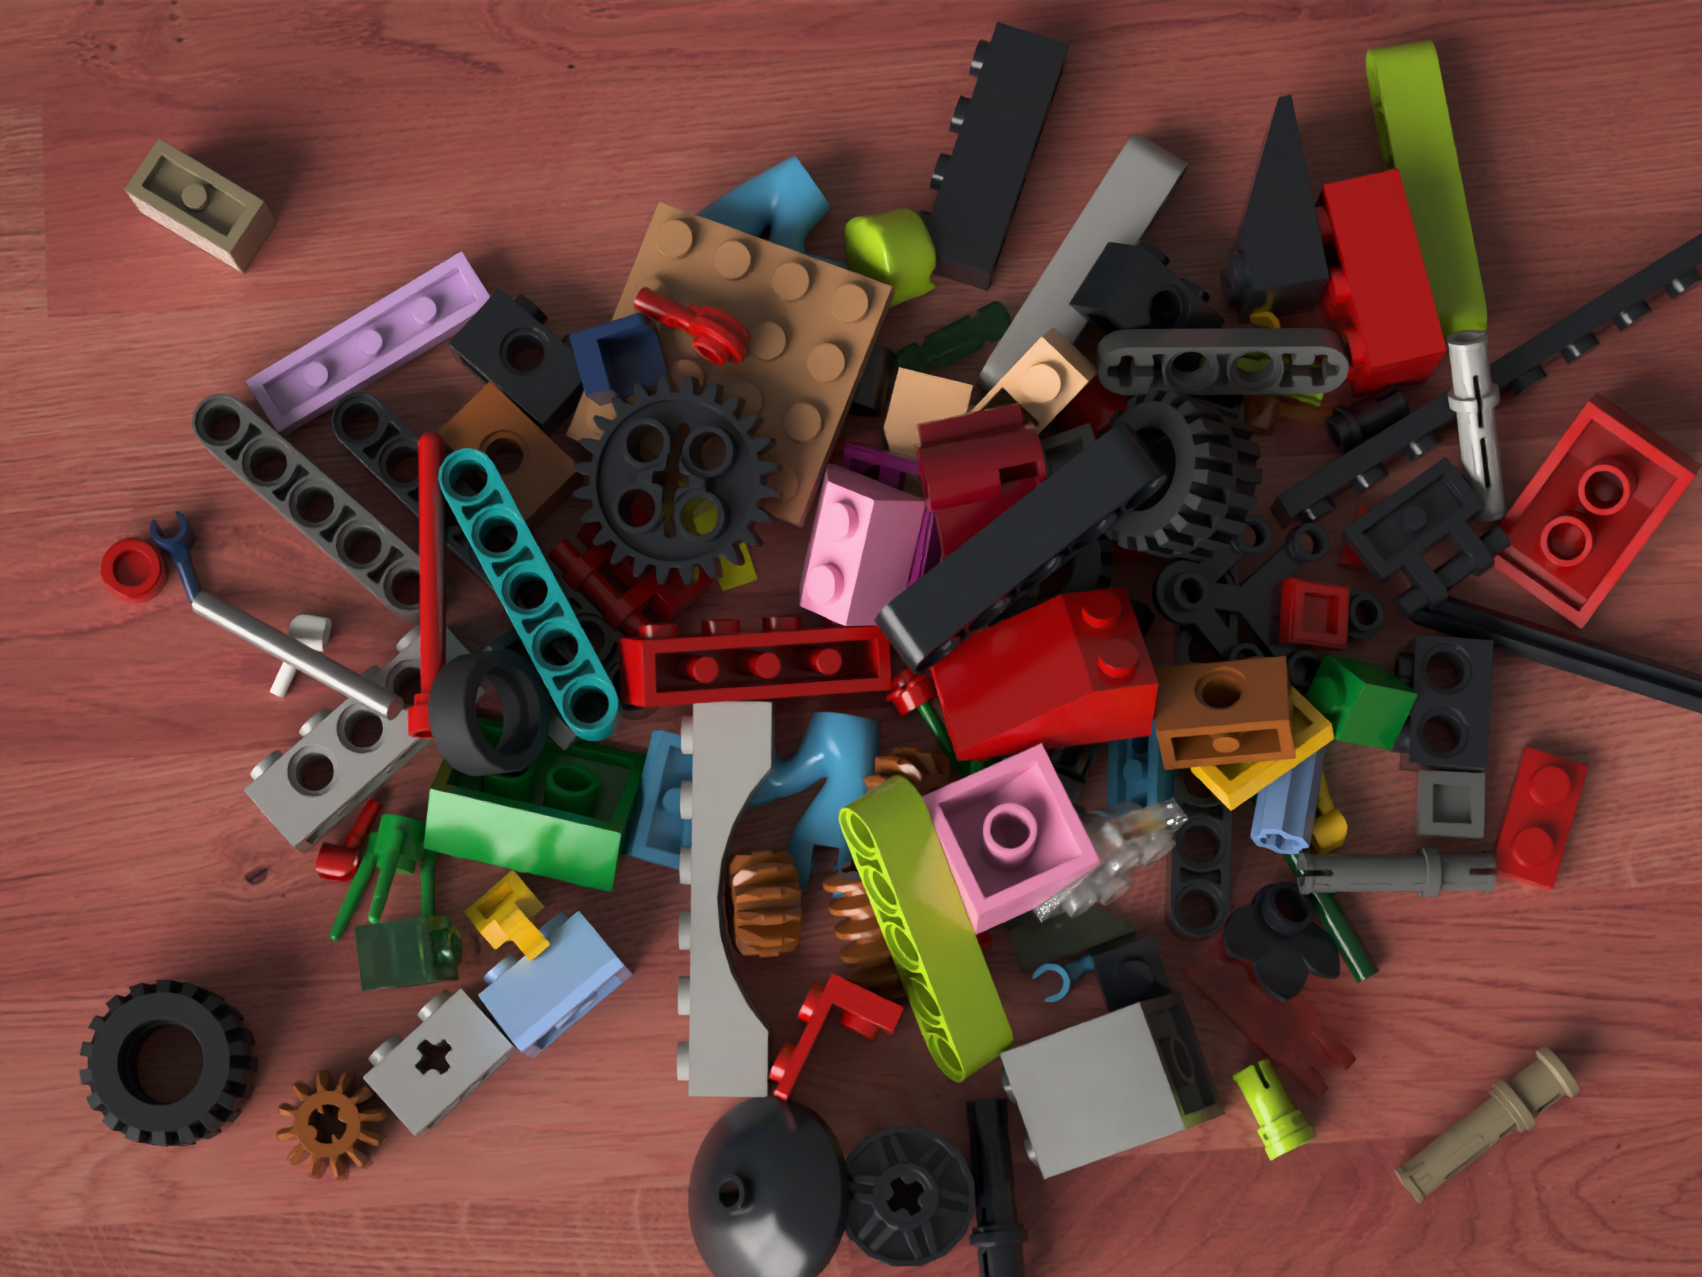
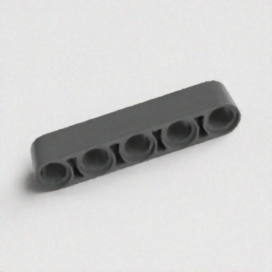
M218 393L202 400L193 412L192 427L194 434L210 454L395 616L406 623L419 625L420 603L403 605L398 600V591L401 585L410 578L419 577V555L239 399L229 394ZM227 416L240 418V428L235 436L225 441L213 440V428L220 419ZM274 456H281L287 459L286 471L279 479L271 482L259 480V468L265 460ZM321 496L334 499L333 512L326 520L318 523L305 520V509L313 499ZM365 537L380 539L382 543L381 551L376 559L366 564H358L352 561V548L356 542Z

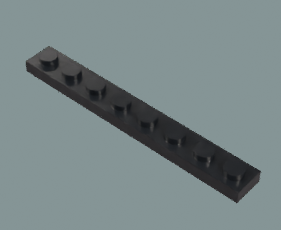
M1702 234L1694 237L1491 363L1492 383L1498 385L1500 395L1508 390H1511L1515 397L1523 395L1548 377L1544 371V368L1561 357L1565 359L1568 365L1578 361L1600 345L1596 338L1598 334L1614 324L1620 333L1624 332L1653 312L1648 303L1666 292L1672 300H1675L1702 282V274L1700 272L1702 270ZM1449 390L1278 495L1270 507V511L1282 529H1286L1297 521H1300L1302 525L1317 523L1337 508L1332 499L1350 488H1353L1357 495H1361L1390 475L1385 468L1390 463L1403 455H1406L1410 463L1438 447L1443 442L1438 434L1457 423L1456 411L1449 408Z

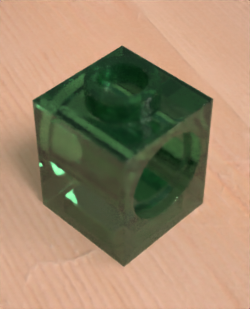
M426 915L354 926L362 991H389L459 980L458 965L462 962L463 946L458 930L453 927L452 916Z

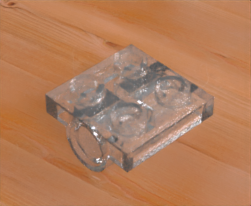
M1174 799L1147 808H1143L1134 802L1121 801L1078 815L1100 859V864L1032 910L1040 921H1044L1067 912L1070 918H1075L1088 910L1098 900L1104 906L1111 904L1134 885L1135 882L1130 877L1131 873L1141 864L1145 867L1154 864L1176 845L1171 836L1189 818Z

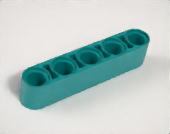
M464 448L454 451L445 458L439 469L438 480L441 490L568 727L576 736L587 741H600L610 737L617 731L622 722L623 708L620 698L497 468L487 454L477 449ZM476 470L488 475L487 484L478 495L465 497L455 493L456 482L465 472ZM501 525L510 526L518 531L517 540L508 551L493 553L485 549V538L495 527ZM539 581L548 587L544 603L531 610L516 606L514 599L518 588L526 582ZM559 637H570L578 643V653L569 664L552 666L545 661V649L552 640ZM589 693H600L609 700V707L605 717L592 724L577 720L574 711L578 700Z

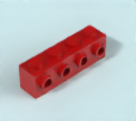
M801 615L762 617L763 628L740 630V619L702 620L701 632L678 634V623L675 622L639 624V636L618 637L621 703L641 707L891 690L890 642L877 625L844 626L824 616L823 625L801 626Z

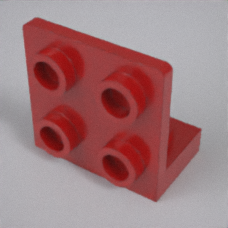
M833 973L826 986L814 981L798 1014L799 1021L807 1024L797 1046L789 1042L784 1043L770 1072L769 1078L779 1083L774 1095L785 1101L792 1099L834 1010L843 1014L839 1022L841 1027L875 1042L880 1032L893 1037L903 1016L904 1007Z

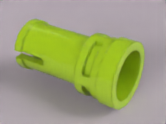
M1270 1057L1259 1061L1256 1065H1251L1236 1073L1232 1078L1240 1087L1260 1126L1257 1132L1271 1161L1311 1141L1317 1136L1312 1126H1309L1305 1120L1301 1109L1295 1110L1271 1065Z

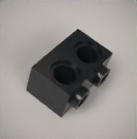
M1416 634L1406 645V652H1397L1394 676L1418 693L1394 746L1390 750L1392 753H1400L1399 770L1481 773L1487 769L1494 641ZM1441 659L1448 662L1454 668L1456 683L1453 688H1439L1429 680L1426 671L1429 660ZM1439 722L1450 730L1453 737V745L1449 752H1436L1427 746L1423 738L1425 723Z

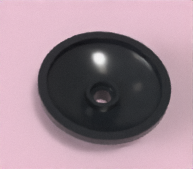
M767 1096L752 1098L737 1104L723 1114L709 1130L701 1143L692 1167L688 1190V1211L691 1231L697 1249L709 1270L716 1277H817L829 1264L843 1236L848 1217L850 1194L846 1161L840 1144L829 1125L818 1113L801 1102L792 1099L785 1101L779 1097Z

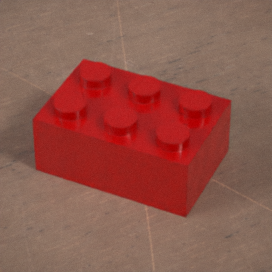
M1399 168L1325 184L1315 204V210L1330 278L1318 302L1324 321H1334L1336 333L1344 342L1349 367L1345 381L1350 383L1353 398L1377 393L1391 384L1401 388L1426 382L1447 352Z

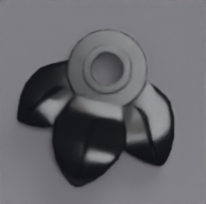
M1279 882L1262 887L1252 898L1251 905L1235 909L1226 921L1223 932V944L1227 955L1239 960L1253 961V974L1260 987L1268 995L1281 1003L1291 1001L1301 992L1309 972L1326 979H1336L1340 975V959L1336 944L1329 933L1312 921L1314 918L1313 903L1308 894L1300 893L1296 884Z

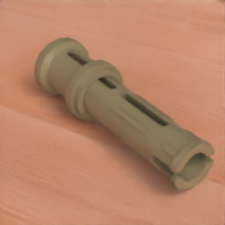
M1543 1045L1535 1051L1537 1059L1508 1081L1498 1079L1491 1084L1492 1089L1488 1091L1491 1096L1489 1099L1441 1134L1415 1156L1393 1169L1403 1186L1409 1193H1413V1198L1419 1204L1442 1184L1458 1174L1515 1129L1521 1133L1524 1130L1530 1131L1537 1125L1535 1118L1563 1096L1566 1095L1573 1098L1581 1092L1571 1073L1548 1047Z

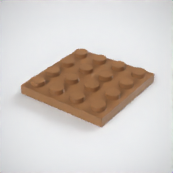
M659 201L612 321L641 313L634 308V300L643 287H649L685 307L692 303L700 308L703 305H707L711 308L720 309L738 320L749 331L751 339L745 346L747 356L743 362L734 364L727 361L724 366H718L703 358L693 348L692 343L695 338L677 327H668L649 317L656 323L670 376L677 392L680 391L681 384L686 375L698 378L700 396L711 382H715L724 386L722 405L736 394L746 399L744 409L740 415L741 419L754 413L761 415L765 419L760 428L754 433V436L756 438L772 437L776 439L777 444L763 454L765 461L783 465V471L767 477V486L782 491L783 497L765 500L763 508L775 518L803 528L824 475L826 465L830 460L896 291L892 286ZM657 389L651 390L654 395H657ZM583 391L566 437L580 443L582 438L600 440L603 432L597 427L593 418L595 415L614 420L618 415L613 408V404L609 403L599 406L585 395V391ZM635 396L625 398L631 404L636 403ZM683 424L680 428L679 435L682 439V450L685 440L690 433L688 424ZM657 428L646 431L639 443V452L646 462L657 459L664 447L663 436ZM720 436L711 437L702 447L701 460L708 470L720 467L725 460L727 448ZM679 472V474H669L668 476L689 485V475Z

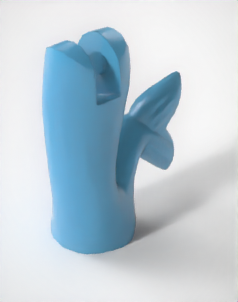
M795 155L738 185L696 214L759 238L771 226L770 242L847 269L846 264L805 252V239L832 208Z
M814 712L797 751L785 759H781L775 752L774 771L756 791L746 809L766 805L779 797L784 798L795 795L809 788L818 780L826 778L822 789L795 826L787 846V851L794 859V866L798 871L799 889L802 892H808L810 876L815 867L816 858H813L815 845L840 848L838 862H834L833 872L838 870L844 863L853 860L840 826L839 811L867 793L868 788L862 777L875 775L874 763L875 757L880 756L881 724L876 720L842 713ZM833 892V897H837L844 892Z

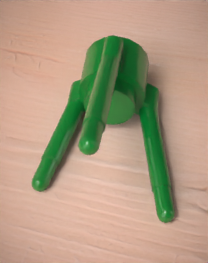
M383 814L378 832H370L366 853L337 913V917L329 932V939L337 942L342 937L375 866L381 869L368 915V920L372 924H376L381 920L394 875L413 876L416 865H419L421 873L422 971L426 977H432L435 974L436 951L435 865L439 852L423 849L426 829L425 822L399 815Z

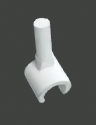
M301 614L291 621L288 635L316 651L324 652L330 639L332 621L326 617ZM283 662L270 692L284 698L297 669Z

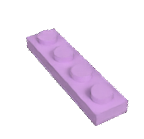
M461 251L247 379L246 383L276 432L285 437L335 407L338 401L346 395L360 392L458 333L486 303L490 295Z

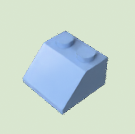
M577 911L570 918L564 912H561L539 929L551 945L531 962L526 956L518 960L514 954H511L494 966L483 978L488 987L478 995L520 1052L532 1058L537 1057L633 975L580 911Z

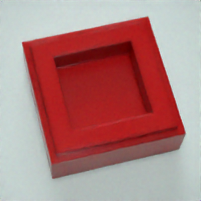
M1299 578L1282 580L1278 644L1328 651L1347 649L1350 586Z

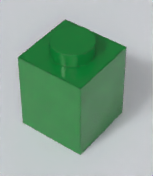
M1325 654L1305 699L1332 723L1333 734L1336 740L1392 750L1418 693L1378 664Z

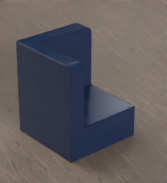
M643 312L569 335L585 395L599 406L612 403L611 398L614 396L623 399L634 396V384L638 382L647 385L650 390L657 389L659 376L671 378L656 323Z

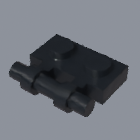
M1446 456L1350 524L1342 533V538L1380 585L1386 583L1399 572H1402L1410 581L1411 587L1393 599L1397 609L1406 619H1410L1425 607L1431 610L1438 607L1449 599L1448 591L1471 574L1479 577L1495 565L1494 558L1511 546L1507 534L1497 525L1480 537L1469 526L1468 523L1482 514L1485 504ZM1445 539H1448L1456 549L1457 554L1432 570L1422 556Z

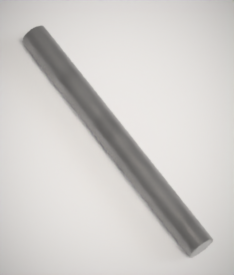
M207 590L199 592L194 598L192 611L388 720H393L400 714L404 701L402 697Z

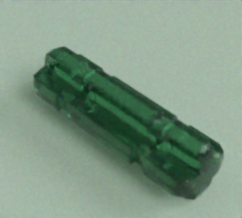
M993 301L978 309L976 317L971 318L969 315H966L925 336V341L920 346L917 342H914L898 350L895 359L898 370L900 367L931 375V368L936 366L941 370L983 348L982 344H984L985 340L989 339L993 343L1001 339L1012 323V319L1000 301Z

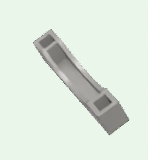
M726 701L693 704V715L682 716L681 749L682 754H693L692 780H682L680 792L681 819H692V845H681L679 861L680 884H691V910H680L679 949L690 950V976H679L678 1013L679 1015H689V1041L678 1042L677 1078L679 1081H689L688 1096L767 1097L772 1091V1080L769 1078L772 1070V1026L752 1002L735 969L725 934L722 894L726 860L737 825L756 791L775 769L776 704L773 702Z

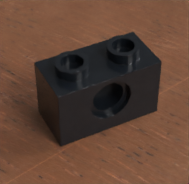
M1138 241L1136 245L1108 242L1069 302L1072 308L1104 336L1123 329H1220L1226 321L1207 304L1210 296L1204 289L1187 279L1178 278L1167 268L1170 263L1169 258L1158 248L1143 241ZM1151 301H1152V307H1151V311H1150V313H1149V308H1150V304H1151ZM1185 352L1177 356L1172 365L1180 371L1191 372L1194 371L1203 355L1198 352ZM1154 354L1155 366H1153V370L1162 369L1160 354Z
M498 288L448 345L455 359L485 385L491 381L550 438L578 407L584 391L569 334H566L562 340H559L543 326L548 318L532 301L522 294L513 300ZM534 347L545 353L542 363L534 370L519 371L512 367L514 356L524 348Z

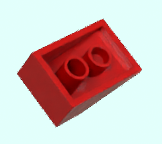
M1596 393L1587 402L1498 525L1507 534L1511 546L1494 558L1495 565L1493 567L1582 629L1697 475L1702 465L1608 399Z
M1125 586L1061 594L974 634L948 656L930 668L957 761L1021 753L1041 743L1046 750L1151 735L1159 682Z

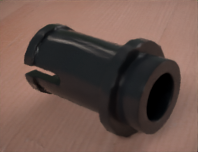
M1391 384L1383 390L1348 407L1344 404L1334 406L1332 415L1326 417L1324 423L1331 442L1342 452L1347 449L1352 450L1364 443L1365 440L1409 415L1410 410L1401 391H1397V387Z

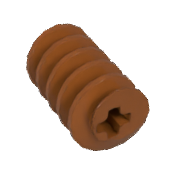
M850 860L841 865L838 870L829 873L822 879L824 890L828 892H844L828 903L830 914L850 916L840 921L834 927L837 938L841 940H854L840 950L843 962L858 964L846 973V979L860 987H868V991L885 999L903 997L907 994L855 862Z

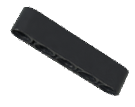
M1123 423L1112 428L896 596L877 614L875 624L914 674L926 671L948 656L1149 499L1165 484L1169 478L1168 471L1129 423Z

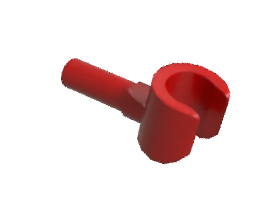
M369 798L350 833L347 834L344 846L323 842L316 861V871L319 873L320 878L345 883L355 877L359 865L360 848L383 807L382 804Z

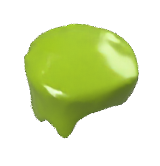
M896 208L882 213L854 217L846 223L844 249L848 270L892 286L896 292L889 308L922 296L936 288V285L930 280V275L936 267L935 247L924 221L917 213L907 208Z

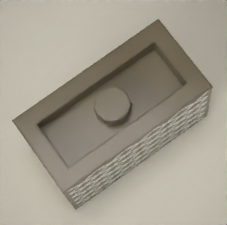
M158 138L124 189L141 213L243 274L276 225V220L265 201Z

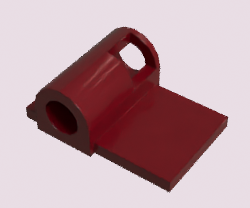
M1019 402L917 424L920 443L914 444L926 508L929 512L934 511L943 560L1047 479L1038 433L1033 423L1029 420L1023 421Z

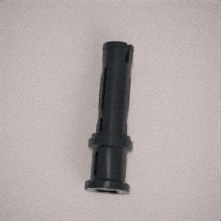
M986 1099L965 1103L970 1133L972 1175L975 1181L977 1227L972 1228L969 1242L971 1246L977 1248L979 1277H1026L1023 1243L1028 1241L1029 1238L1028 1230H1024L1023 1223L1018 1224L1011 1143L1008 1130L1007 1099Z

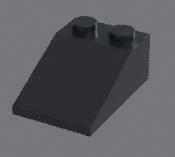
M1291 95L1281 96L1277 100L1264 135L1232 251L1227 253L1228 269H1222L1220 272L1225 304L1227 307L1236 306L1239 324L1251 322L1250 315L1266 311L1273 313L1277 318L1312 312L1330 278Z

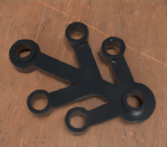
M1258 515L1245 517L1248 526L1256 534V541L1253 547L1245 542L1243 533L1241 535L1233 534L1231 536L1232 546L1223 553L1214 551L1212 559L1197 563L1190 560H1178L1167 564L1159 571L1152 588V599L1157 611L1174 624H1192L1220 662L1235 661L1239 652L1243 653L1247 658L1253 656L1264 657V655L1252 643L1239 644L1216 610L1236 613L1269 657L1286 656L1291 685L1296 690L1310 687L1319 669L1321 660L1317 654L1310 650L1299 651L1296 646L1278 644L1280 625L1275 618H1280L1282 591H1276L1275 589L1282 583V580H1286L1302 564L1320 560L1327 554L1330 540L1322 526L1316 523H1306L1292 528L1286 536L1285 544L1239 586L1216 582L1242 556L1263 552L1270 545L1272 539L1271 528L1268 522ZM1303 533L1308 534L1313 540L1314 547L1311 554L1305 552L1302 548L1301 537ZM1183 581H1187L1192 588L1193 600L1191 603L1186 602L1181 596L1180 586ZM1350 590L1347 642L1368 639L1374 636L1381 628L1384 617L1383 606L1378 598L1368 590ZM1358 603L1362 605L1365 611L1366 621L1364 625L1357 620L1355 615ZM1297 659L1301 660L1307 668V675L1304 681L1298 679L1294 671Z

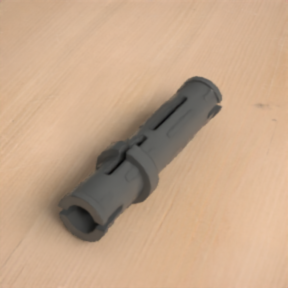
M1419 847L1416 854H1310L1308 852H1301L1298 856L1296 870L1323 871V876L1297 877V885L1301 894L1417 891L1419 897L1429 898L1437 897L1439 891H1482L1484 893H1491L1496 883V875H1471L1469 872L1470 869L1496 868L1495 858L1491 851L1438 853L1435 847Z

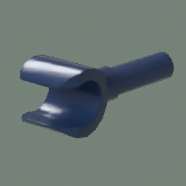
M176 511L177 518L181 523V529L175 537L165 539L161 527L155 519L151 521L150 534L161 550L172 557L174 566H177L189 603L192 604L196 595L202 591L190 553L195 543V532L184 515Z

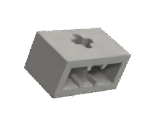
M462 988L453 996L447 989L436 995L417 1014L423 1022L404 1040L398 1033L393 1035L378 1047L368 1059L374 1067L363 1076L364 1080L411 1133L417 1137H424L519 1051L506 1033L471 994ZM430 1044L440 1048L448 1045L452 1047L445 1057L450 1065L447 1072L443 1073L436 1069L426 1072L423 1069L430 1061L429 1055L425 1052Z

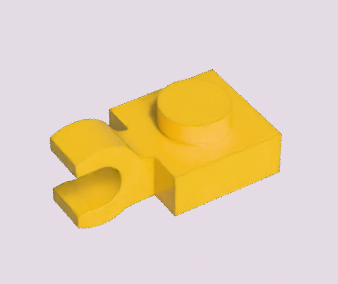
M511 870L464 911L477 930L495 950L505 941H513L531 962L551 945L533 924L535 915L545 906L514 870Z

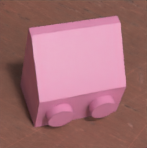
M827 464L799 584L800 606L844 626L876 625L875 618L877 614L907 587L926 506L925 500L837 464Z
M1042 743L922 796L975 934H979L1036 908L1100 864V859Z

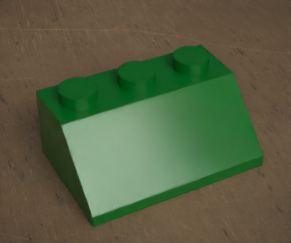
M477 716V722L483 737L495 750L501 740L504 722ZM548 735L547 743L537 760L522 771L469 776L454 769L443 758L430 788L423 849L449 854L456 858H466L505 867L520 873H530L565 881L580 887L612 892L625 857L622 854L647 755L584 740L578 741L564 751Z

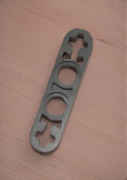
M1322 328L1123 329L1106 335L1100 341L1096 350L1099 381L1107 390L1121 395H1146L1148 391L1158 389L1183 395L1321 394L1338 388L1346 380L1349 372L1343 340L1333 331ZM1185 352H1198L1207 358V362L1203 367L1196 371L1184 372L1172 365L1176 357ZM1248 352H1264L1271 357L1270 363L1259 371H1244L1237 366V361ZM1154 354H1160L1162 367L1160 370H1153V366H1155ZM1282 354H1291V357H1288L1289 369H1284ZM1315 355H1327V358L1323 359L1321 367H1310V364H1313L1315 360ZM1121 356H1133L1130 368H1118Z

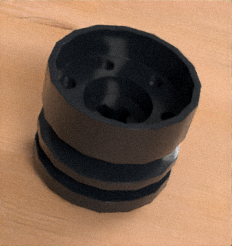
M919 1126L889 1127L866 1137L846 1158L850 1194L845 1231L848 1238L868 1257L893 1267L923 1266L947 1255L965 1236L975 1211V1181L964 1156L944 1136ZM901 1178L907 1185L917 1180L922 1185L924 1192L917 1197V1202L921 1209L916 1214L910 1215L904 1208L896 1212L889 1208L887 1201L894 1195L893 1189L890 1186L893 1180Z

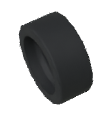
M509 649L488 650L459 655L443 665L432 683L428 702L430 731L439 752L454 769L469 776L493 775L522 771L537 760L547 743L551 715L549 696L542 678L527 658ZM484 676L497 690L503 706L504 726L501 740L495 750L483 737L477 722L475 702L478 687Z

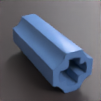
M1326 745L1258 792L1250 836L1258 847L1273 850L1278 854H1299L1300 850L1310 847Z

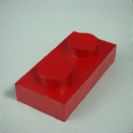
M1526 747L1521 751L1492 851L1496 868H1487L1488 872L1545 890H1550L1554 887L1588 770L1587 765L1530 747Z

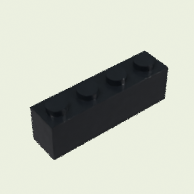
M999 22L996 24L991 42L979 40L969 70V75L978 78L972 97L960 96L950 124L949 131L959 135L952 155L940 153L932 175L930 188L939 191L932 213L922 209L919 213L935 247L936 267L932 272L933 274L985 291L989 290L1065 67L1068 44Z

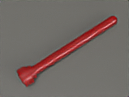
M434 431L424 433L418 442L421 693L414 695V706L408 708V736L423 739H434L430 731L428 702L432 683L443 665L446 664L445 496L438 480L439 469L444 461V440L440 434Z

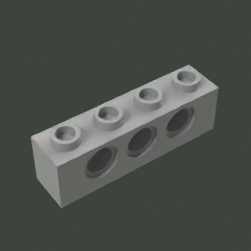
M420 624L399 641L396 649L400 653L382 669L377 665H373L360 675L400 696L403 683L411 676L420 675ZM446 627V663L459 655L470 654ZM485 676L478 687L475 704L494 688ZM348 698L333 712L327 707L313 715L299 730V734L303 738L284 755L280 750H277L259 762L250 773L254 781L244 789V792L295 849L305 854L434 739L408 736V708L414 705L403 703L400 714L395 719L388 720ZM366 717L381 719L383 732L378 742L366 748L354 746L352 731L355 725ZM316 760H330L334 767V775L329 785L317 791L307 790L304 785V772L306 768Z

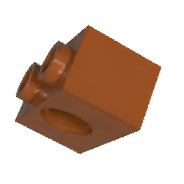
M491 381L437 432L444 440V449L446 450L444 460L454 451L464 448L477 449L487 454L491 460L498 452L505 449H514L523 454L522 464L515 472L500 476L531 534L585 482L583 474L573 470L576 463ZM471 470L465 472L460 478L467 484L475 478L485 488L488 475L481 471Z
M1253 656L1235 661L1202 664L1188 662L1178 666L1155 668V674L1159 682L1155 704L1156 735L1165 770L1296 758L1293 692L1286 656L1267 658Z

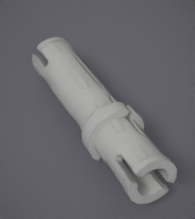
M1462 330L1446 338V344L1449 347L1453 388L1448 391L1449 408L1456 411L1464 480L1485 504L1482 514L1472 521L1489 522L1501 519L1508 513L1507 505H1505L1500 461L1501 454L1495 416V406L1500 402L1498 385L1492 383L1487 345L1489 342L1488 334L1482 330Z

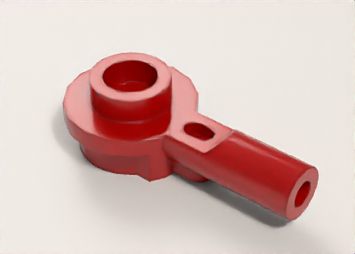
M643 287L638 292L634 300V308L637 311L643 312L668 327H677L695 338L692 343L693 348L709 362L718 366H724L727 361L740 364L747 356L745 346L751 339V335L738 320L728 313L707 305H703L700 308L690 303L688 307H685L649 287Z

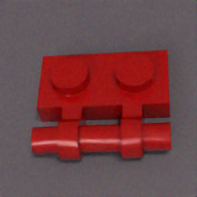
M634 501L632 502L631 516L634 522L639 527L647 524L652 518ZM601 524L582 525L576 537L589 549L583 555L565 539L548 556L564 572L562 579L574 591H583L605 613L602 619L615 632L623 630L629 637L639 636V624L651 623L641 613L647 607L664 623L670 622L702 597L714 581L701 566L699 567L697 585H685L680 576L679 569L676 571L671 586L658 584L656 566L645 579L633 577L634 557L623 566L613 565L610 560L617 545L614 543L606 547H596L592 543L595 536L603 528ZM608 567L630 590L622 595L600 572Z

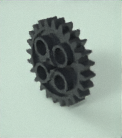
M686 375L681 384L680 391L677 392L672 378L659 376L657 395H654L647 385L638 382L634 384L636 403L631 404L621 397L614 396L611 398V401L618 416L614 420L598 415L594 416L595 424L603 432L600 440L582 438L580 444L594 455L592 462L574 464L573 470L590 476V485L575 490L573 492L574 497L592 500L593 508L585 512L579 519L581 523L601 524L603 527L592 541L594 546L606 547L614 543L617 545L610 560L613 565L623 566L633 557L635 558L633 565V577L645 579L655 566L658 584L671 586L677 569H679L680 576L685 585H697L700 566H702L710 578H722L720 559L724 557L727 561L738 566L745 564L739 545L744 542L761 547L764 542L753 529L757 522L775 524L777 520L770 512L763 508L765 500L783 497L782 491L767 486V477L783 471V465L765 461L763 454L777 444L776 439L772 437L756 438L754 436V433L760 428L765 419L756 413L741 419L740 415L746 403V399L735 394L722 405L724 386L711 382L700 396L698 378ZM683 424H688L690 433L685 440L682 450V439L679 435L680 428ZM657 428L663 436L664 447L657 459L646 462L639 452V443L646 431ZM720 436L727 448L725 460L720 467L708 470L701 460L702 447L711 437ZM681 472L689 475L690 482L688 488L681 487L675 489L667 486L669 474L675 475ZM647 491L655 502V512L653 518L647 524L639 527L631 516V505L637 495ZM710 499L718 510V520L711 532L701 535L693 525L692 515L699 503ZM674 514L677 531L673 538H669L667 536V526L671 523Z

